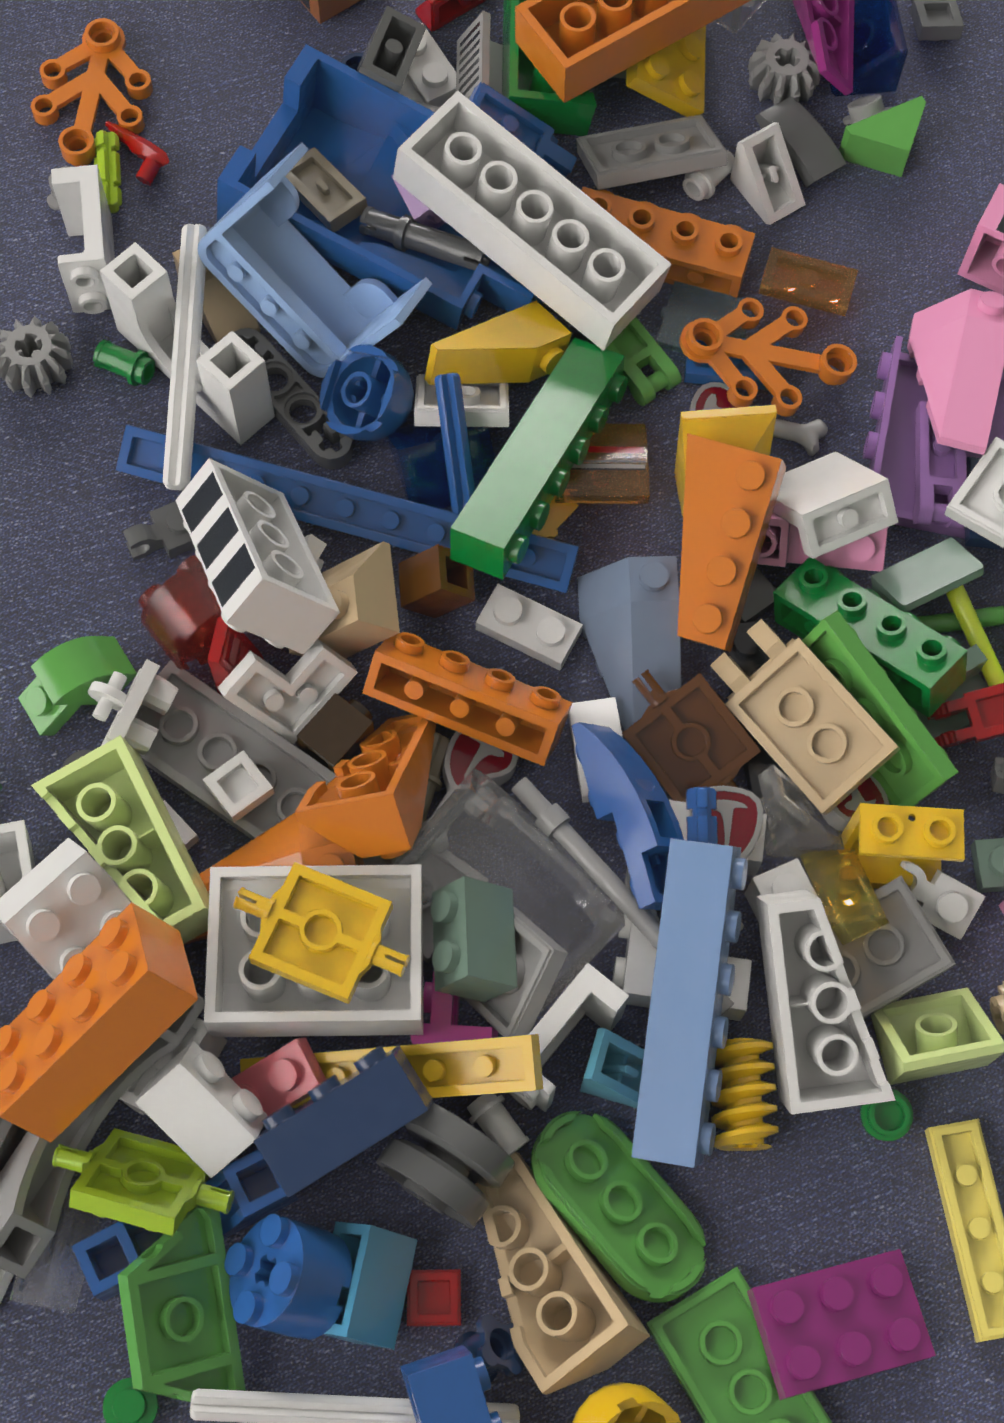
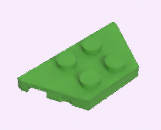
M202 1206L195 1207L186 1214L173 1236L163 1234L117 1275L133 1389L191 1403L192 1392L198 1388L246 1391L236 1321L230 1301V1279L224 1267L226 1251L220 1211Z

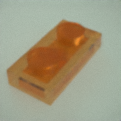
M771 247L758 294L845 317L858 270Z

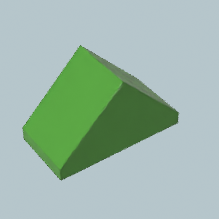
M923 96L846 126L839 148L844 160L902 177L926 104Z

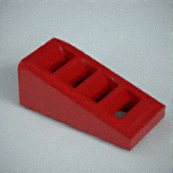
M221 616L219 619L217 618L207 659L217 692L220 695L222 694L218 686L249 651H252L264 660L260 651L244 633L230 628Z

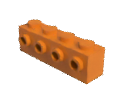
M582 187V192L672 264L664 280L665 283L734 302L737 301L756 233L743 230L737 225H724L705 220L692 213H679L661 208L648 201L639 202L620 197L607 190H594Z
M407 632L398 633L384 640L375 650L362 694L541 766H545L558 745L573 703L561 698L560 694L551 688L530 686L516 680L508 671L498 668L487 669L470 662V659L460 652L453 650L442 651L425 644L421 637Z

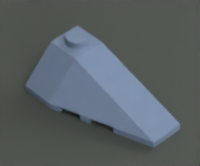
M677 556L627 557L582 575L577 579L579 623L583 624L582 633L584 638L588 640L596 660L595 665L600 677H603L610 697H615L623 732L637 722L650 705L636 686L632 684V681L639 677L649 691H652V688L641 675L643 672L649 669V672L665 693L681 688L680 637L677 636L679 612Z

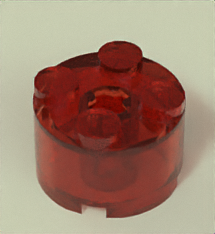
M196 555L184 560L178 567L175 575L162 585L156 584L148 588L138 600V604L143 609L141 613L142 625L180 670H189L190 668L186 662L195 659L201 666L208 663L207 659L217 618L219 619L221 616V609L217 599L208 586L209 580L202 563Z

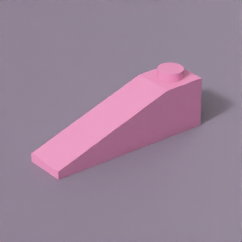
M969 289L915 313L911 323L907 349L910 358H915L918 366L916 373L918 384L924 385L928 397L926 409L937 444L984 455L987 449L1004 368V296L994 291L983 292Z

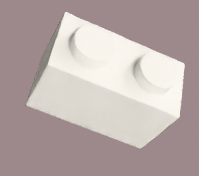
M194 1041L149 1079L135 1101L210 1178L215 1176L253 1143L263 1127L262 1120L268 1117L263 1111L258 1098L249 1090L241 1089L225 1073L221 1061L213 1053L203 1051Z

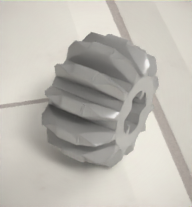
M775 33L770 42L761 40L756 47V52H753L749 59L748 82L751 90L758 91L759 102L771 99L773 104L776 105L789 97L794 98L797 102L799 100L808 102L809 98L813 95L814 89H816V85H819L821 74L816 66L808 41L797 42L794 33L788 39H783L779 34Z
M34 315L29 325L23 326V323L15 319L14 331L0 329V378L6 381L8 388L13 393L23 388L25 394L32 398L38 388H43V391L50 395L52 390L51 383L66 384L67 376L65 371L73 369V359L70 353L71 345L68 337L64 333L60 334L58 326L53 321L42 326L41 321Z

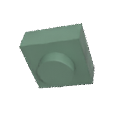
M1004 838L974 840L970 848L978 892L1004 891Z

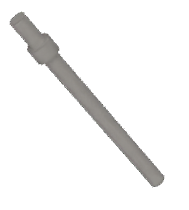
M527 777L521 779L511 791L537 818L535 825L548 839L554 837L657 949L660 922L649 910L639 909L637 900L631 890L568 823L571 819L557 803L551 805ZM723 995L721 1016L734 1005V1002L726 995Z

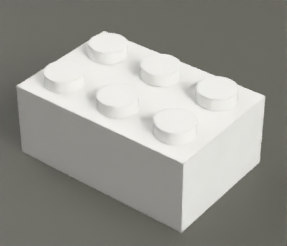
M67 838L0 898V922L54 980L63 971L68 960L75 954L81 953L99 935L104 924L111 918L117 917L131 901L86 850L70 838Z

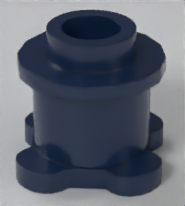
M486 1314L476 1322L478 1332H466L460 1335L454 1344V1347L464 1345L472 1353L473 1358L479 1356L483 1358L490 1382L494 1380L497 1372L501 1370L508 1377H513L523 1370V1362L512 1342L510 1328L514 1327L512 1322L506 1325L496 1321L492 1315Z

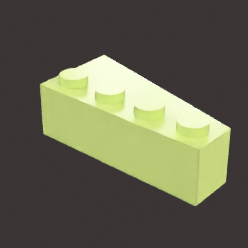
M121 735L31 785L40 797L55 811L66 827L87 848L97 863L118 884V887L132 903L179 930L183 944L208 931L209 893L140 754Z

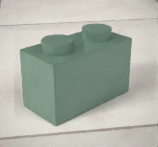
M463 876L432 892L431 916L433 918L434 945L432 963L435 976V991L486 1002L517 988L513 889Z

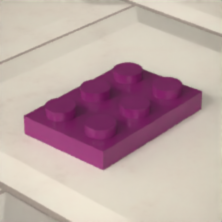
M901 1249L757 1286L747 1291L780 1400L936 1356Z

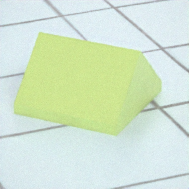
M968 987L895 1001L871 1015L890 1085L988 1066L1004 1053V1040Z

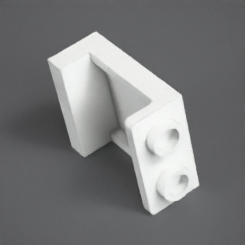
M87 165L51 169L52 187L68 237L84 235V252L57 257L58 268L72 310L75 313L84 312L88 314H98L109 310L111 307L100 270L115 259L112 217L98 166Z
M836 451L785 472L773 513L798 528L804 554L812 559L898 523L888 478Z
M589 963L584 966L529 1034H539L542 1067L584 1015H587L600 1027L610 1031L622 1018L629 995ZM542 1075L543 1089L509 1092V1094L529 1110H532L536 1105L546 1112L553 1102L556 1086Z

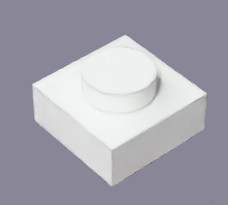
M244 750L203 779L206 788L233 823L275 794L271 784Z

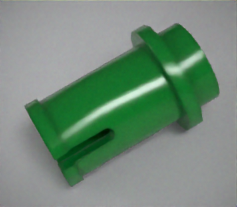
M106 339L99 342L93 355L95 367L127 378L128 384L132 386H138L139 384L147 385L155 372V360L149 358L146 351L140 350L136 353L113 344Z

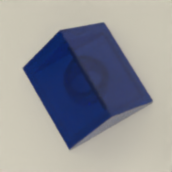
M854 0L853 92L846 96L895 92L908 55L897 0ZM830 83L833 95L836 97L845 96Z
M413 425L401 428L395 434L387 437L406 499L440 509L451 506L441 427ZM467 427L475 490L495 460L488 427Z

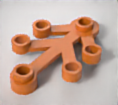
M107 18L95 19L86 26L82 36V44L57 59H49L41 64L39 72L42 82L46 88L54 91L47 95L35 97L30 105L34 120L40 125L48 126L58 120L60 115L59 109L81 97L74 126L64 129L58 139L62 157L66 162L76 167L87 166L96 155V144L92 132L100 98L115 113L119 126L137 135L145 127L141 109L131 105L107 77L106 72L109 62L125 78L126 89L131 98L143 100L148 98L153 91L149 73L139 69L124 51L126 39L123 30L114 21ZM89 61L88 70L68 82L67 73ZM59 72L57 76H48L50 73ZM138 82L145 83L143 86L140 87L133 86L135 83ZM43 108H51L48 112H39ZM128 118L137 119L132 123L124 122Z
M754 298L742 299L735 310L717 321L709 318L696 319L688 323L680 334L679 344L682 352L692 361L708 363L729 387L727 398L733 406L737 408L749 407L758 393V386L753 379L743 376L728 357L742 359L773 395L771 405H776L777 414L784 417H789L796 413L803 397L800 390L793 385H789L773 365L816 373L828 385L844 384L849 380L857 367L855 353L843 344H831L821 355L774 346L773 344L784 337L796 338L800 336L808 323L807 314L796 306L785 308L778 319L746 340L728 337L740 327L750 330L758 326L764 315V308ZM742 310L751 311L755 317L746 316ZM787 318L795 320L798 326L788 323ZM696 340L705 342L707 346L701 345ZM830 366L836 367L838 371L832 369ZM736 388L746 390L749 396L740 395ZM781 397H788L793 402V405L784 403Z

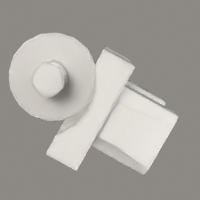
M146 659L142 668L138 670L127 694L121 691L127 677L116 671L113 672L108 684L98 681L91 683L88 694L98 702L92 716L105 722L112 709L118 711L101 746L121 735L140 755L144 756L149 751L159 729L135 718L141 704L165 715L179 690L169 681L156 674L160 665Z

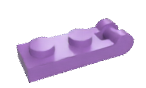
M920 401L915 410V503L913 523L929 526L931 522L945 523L947 528L962 529L964 526L945 516V511L950 501L967 479L966 451L937 444L926 409L927 402ZM934 494L948 495V504L934 503Z

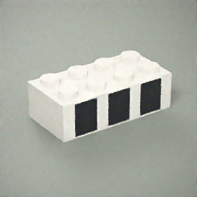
M209 458L175 501L184 520L183 525L189 532L196 549L195 554L202 563L209 580L208 586L213 591L221 609V617L230 628L237 632L244 633L248 631L264 638L276 648L282 649L286 647L304 655L340 611L292 510L282 492Z

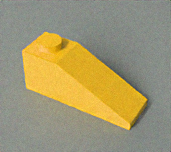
M534 301L432 343L424 380L429 385H435L436 376L458 373L461 384L528 383L552 373L568 348L572 332L540 303Z

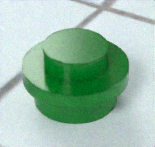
M894 1089L892 1091L896 1099L895 1101L861 1105L860 1120L864 1129L870 1136L881 1141L900 1139L909 1131L913 1122V1110L909 1100L902 1093Z
M132 1377L119 1380L113 1384L107 1391L103 1401V1416L106 1423H153L159 1410L157 1394L133 1389Z

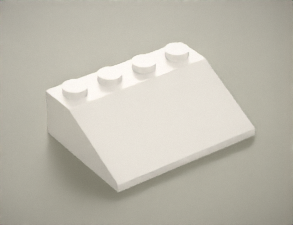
M421 864L306 866L392 901L393 910L382 931L381 945L410 956L407 968L405 967L402 977L372 965L361 977L350 1004L260 968L249 961L248 957L260 934L261 918L242 910L234 909L235 897H239L238 891L241 887H244L249 891L270 899L283 886L292 866L210 867L204 1024L212 1037L423 1035Z

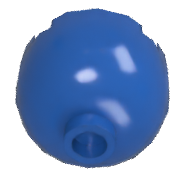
M356 345L348 349L353 352L352 354L348 355L343 361L336 359L329 366L321 385L320 408L327 412L330 422L326 421L331 429L354 440L362 442L379 441L395 434L405 424L413 406V385L409 373L394 356L372 345Z

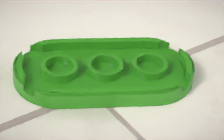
M569 1111L555 1117L538 1135L532 1150V1171L541 1192L612 1278L626 1292L641 1300L656 1303L668 1302L681 1297L699 1281L705 1269L706 1259L703 1261V1247L706 1245L704 1232L696 1217L648 1160L631 1157L633 1143L611 1120L595 1113L593 1116L580 1114L581 1111Z

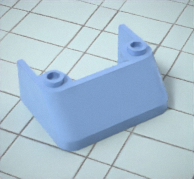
M301 143L265 174L205 234L198 244V255L206 268L308 373L324 378L329 366L336 359L343 361L348 355L353 353L348 349L356 345L374 346L400 327L432 283L425 277L400 297H397L384 283L372 278L362 279L350 287L288 221L297 211L300 199L296 188L285 177L309 150Z

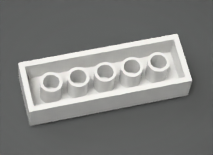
M459 91L454 93L397 150L393 179L603 351L660 291L672 265L668 260Z

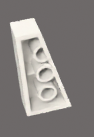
M807 889L756 896L779 1100L791 1115L895 1101L890 1083L886 1080L881 1067L875 1043L869 1035L860 1011L861 1006L856 992L852 988L845 971L844 961L821 899Z

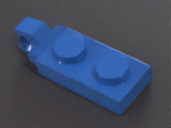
M480 82L474 88L469 98L471 102L561 175L566 177L572 172L577 157L557 145L558 140L553 136L555 129L484 82Z

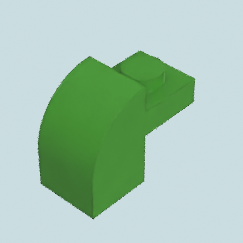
M80 637L67 641L40 657L31 666L37 677L21 693L18 699L39 735L54 736L81 705L98 704L88 694V689L92 682L98 681L108 684L113 672L116 671L127 677L122 688L123 690L133 680L137 672L115 637Z

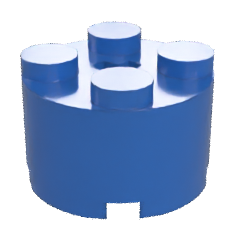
M270 1214L256 1223L241 1243H234L229 1248L224 1262L225 1271L230 1275L229 1294L236 1322L280 1335L307 1340L321 1336L336 1322L343 1309V1306L336 1305L342 1287L350 1289L352 1278L351 1256L342 1238L326 1229L278 1214Z

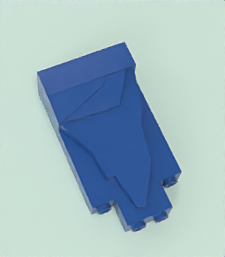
M306 44L284 77L283 103L252 150L240 145L217 179V222L265 174L301 143L309 150L315 147L366 198L368 206L399 217L405 216V214L412 216L391 176L394 174L398 148L435 112ZM300 201L297 211L288 219L327 262L361 280L365 278L379 280L397 297H400L427 277L432 285L415 309L455 330L458 329L465 316L471 319L474 317L483 299L507 312L537 301L542 306L544 304L541 299L492 259L489 267L479 263L474 271L411 249L406 250V252L396 250L393 243L369 235H362L359 232V226L361 224L367 226V224L359 222L361 215L334 233ZM444 223L437 228L438 230L465 238L448 223Z

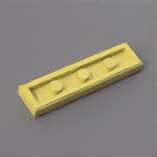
M979 1119L928 1127L925 1130L926 1139L975 1341L979 1343L1004 1338V1217Z

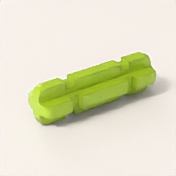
M100 130L96 133V138H94L96 144L95 154L97 156L94 158V165L98 166L110 213H116L122 204V191L118 187L121 185L120 155L117 152L120 150L119 137L115 132Z

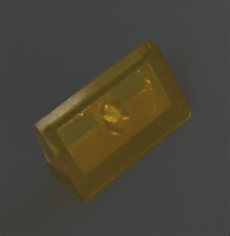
M854 848L808 852L800 855L814 890L821 899L829 924L842 945L889 923Z

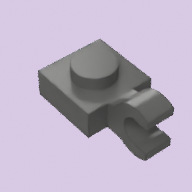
M176 501L150 511L151 525L138 524L123 531L127 540L126 546L133 560L144 558L163 547L169 558L195 548L189 532L183 525L184 520Z

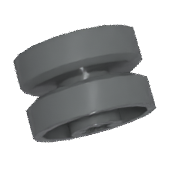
M432 1103L428 1111L405 1124L408 1134L425 1149L405 1139H391L376 1162L385 1173L397 1181L404 1190L434 1211L445 1214L456 1222L474 1229L488 1208V1201L485 1194L467 1177L485 1187L500 1188L513 1169L515 1161L507 1152L479 1130L441 1106Z

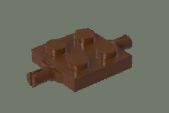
M649 669L641 675L652 688V691H649L639 677L634 679L632 684L636 686L650 705L643 716L622 732V734L641 756L674 801L686 802V792L693 787L722 785L738 787L733 779L739 769L761 752V750L702 674L699 673L681 688L667 691L666 693L651 675Z

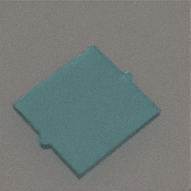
M675 281L668 305L661 309L660 317L663 321L656 342L661 348L683 353L680 348L679 338L683 328L688 323L699 318H709L717 321L735 310L742 298ZM742 310L747 315L748 310ZM740 327L728 337L745 338L746 329Z

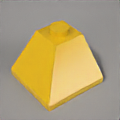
M776 405L681 412L674 474L682 516L684 510L687 433L770 456L777 416Z

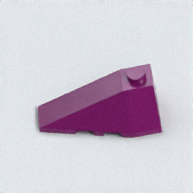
M792 0L819 73L845 96L852 93L854 0Z

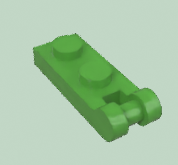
M636 317L606 348L625 356L623 376L628 377L627 385L635 401L641 406H645L656 398V393L663 388L670 390L682 382L678 368ZM649 364L655 372L646 377L640 369Z

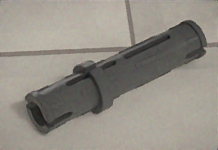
M367 206L360 217L359 222L367 224V226L362 224L359 226V232L362 235H369L393 243L396 250L406 252V250L411 249L474 271L479 263L486 267L490 265L491 259L486 257L481 250L466 238L417 223L410 215L405 214V216L399 217L377 210L372 206Z

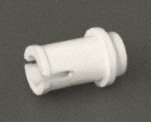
M727 150V166L685 173L683 188L686 194L696 201L709 199L713 196L715 187L732 172L735 158L733 154Z
M483 1094L467 1107V1110L472 1115L469 1121L471 1124L477 1122L486 1136L510 1156L529 1142L530 1139L524 1135L503 1106L502 1102L505 1098L502 1095L497 1097L495 1094Z

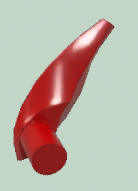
M106 121L105 126L110 132H115L119 140L125 143L132 153L144 160L135 177L140 182L151 186L160 168L170 162L166 152L132 131Z

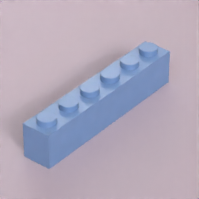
M670 838L632 1158L695 1168L703 1162L704 1155L711 1156L713 1152L716 1125L708 1123L710 1102H718L722 1086V1071L715 1069L717 1048H725L729 1027L728 1017L721 1016L723 995L731 996L735 978V965L727 963L730 942H738L741 929V912L734 911L736 889L744 890L748 870L747 859L740 858L741 847Z

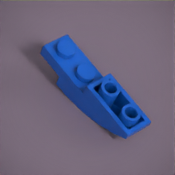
M578 722L571 726L576 741L575 750L583 767L589 789L588 799L595 811L596 819L615 821L617 841L624 853L630 875V889L637 900L639 909L662 910L670 838L684 840L671 804L655 775L626 740L610 727Z

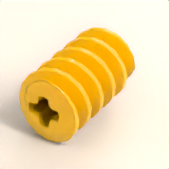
M753 1038L727 1039L724 1049H717L715 1067L721 1068L719 1070L722 1071L721 1089L723 1090L720 1092L718 1102H711V1104L724 1111L715 1114L711 1121L716 1125V1128L726 1132L715 1136L714 1148L724 1151H756L772 1148L771 1145L765 1144L764 1138L779 1133V1127L763 1122V1117L777 1112L778 1108L777 1105L762 1101V1095L776 1091V1084L761 1080V1074L775 1070V1064L761 1060L759 1054L774 1049L773 1042Z

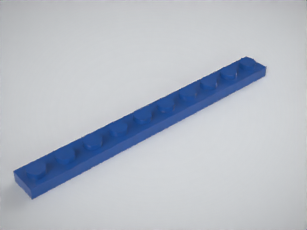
M126 425L116 471L163 483L166 434L133 425ZM193 442L190 481L210 458L282 492L296 520L380 543L384 541L392 546L421 553L437 544L450 548V528L459 514ZM532 533L529 537L528 549L522 562L518 565L513 563L505 577L567 593L580 546Z

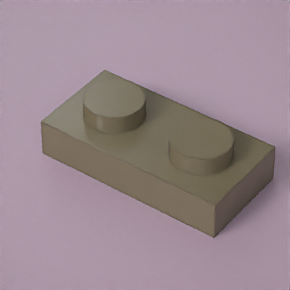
M315 147L308 150L285 176L296 188L300 201L334 233L362 215V212L368 206L366 198Z

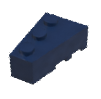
M382 1046L375 1048L353 1063L358 1071L341 1081L338 1080L336 1075L327 1078L307 1092L311 1098L294 1109L288 1103L262 1120L266 1129L253 1142L288 1198L429 1110L434 1100L400 1046L387 1053Z

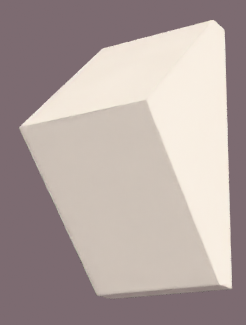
M773 122L737 143L730 180L765 224L771 225L806 205L779 123Z

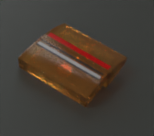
M606 423L600 434L594 432L590 438L589 449L581 465H573L570 470L567 488L560 498L555 496V503L648 504L650 485L646 425Z

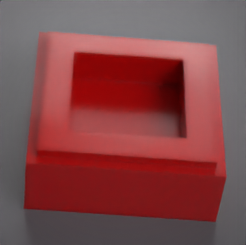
M461 1269L412 1270L407 1287V1327L461 1326Z

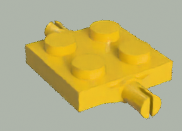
M294 862L283 886L270 899L249 891L244 887H241L238 891L239 897H235L234 909H239L261 918L260 934L248 957L251 964L344 1003L350 1004L361 977L372 965L392 972L399 977L403 976L405 967L407 968L409 955L381 945L382 931L393 910L392 901Z

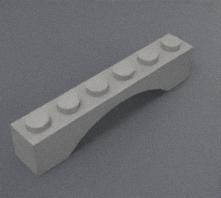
M198 993V1000L52 1143L27 1131L0 1172V1269L26 1279L56 1233L62 1205L75 1171L52 1165L56 1147L61 1143L65 1146L85 1151L101 1122L125 1091L160 1058L178 1048L205 1006V999Z

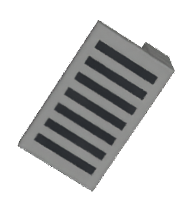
M485 11L480 13L457 40L456 92L459 91L468 99L480 82H484L502 94L503 45L490 40L491 14Z

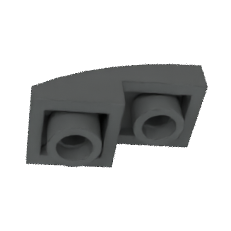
M789 97L755 116L761 129L773 122L779 123L790 159L806 187L847 164L823 127L794 98Z

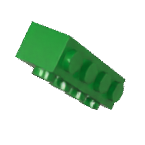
M809 557L773 592L775 622L802 639L823 618L838 610L846 622L856 631L859 639L878 665L886 671L888 678L908 705L927 717H930L966 680L968 650L963 648L957 640L934 631L924 625L914 614L899 610L884 601L874 590L863 588L844 577L833 566H826L816 559Z

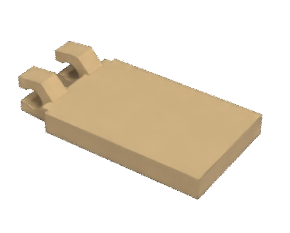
M760 619L747 633L770 658L749 677L724 652L710 666L733 691L727 697L729 701L725 705L814 806L826 816L901 748L799 637L796 640L792 638L785 644Z

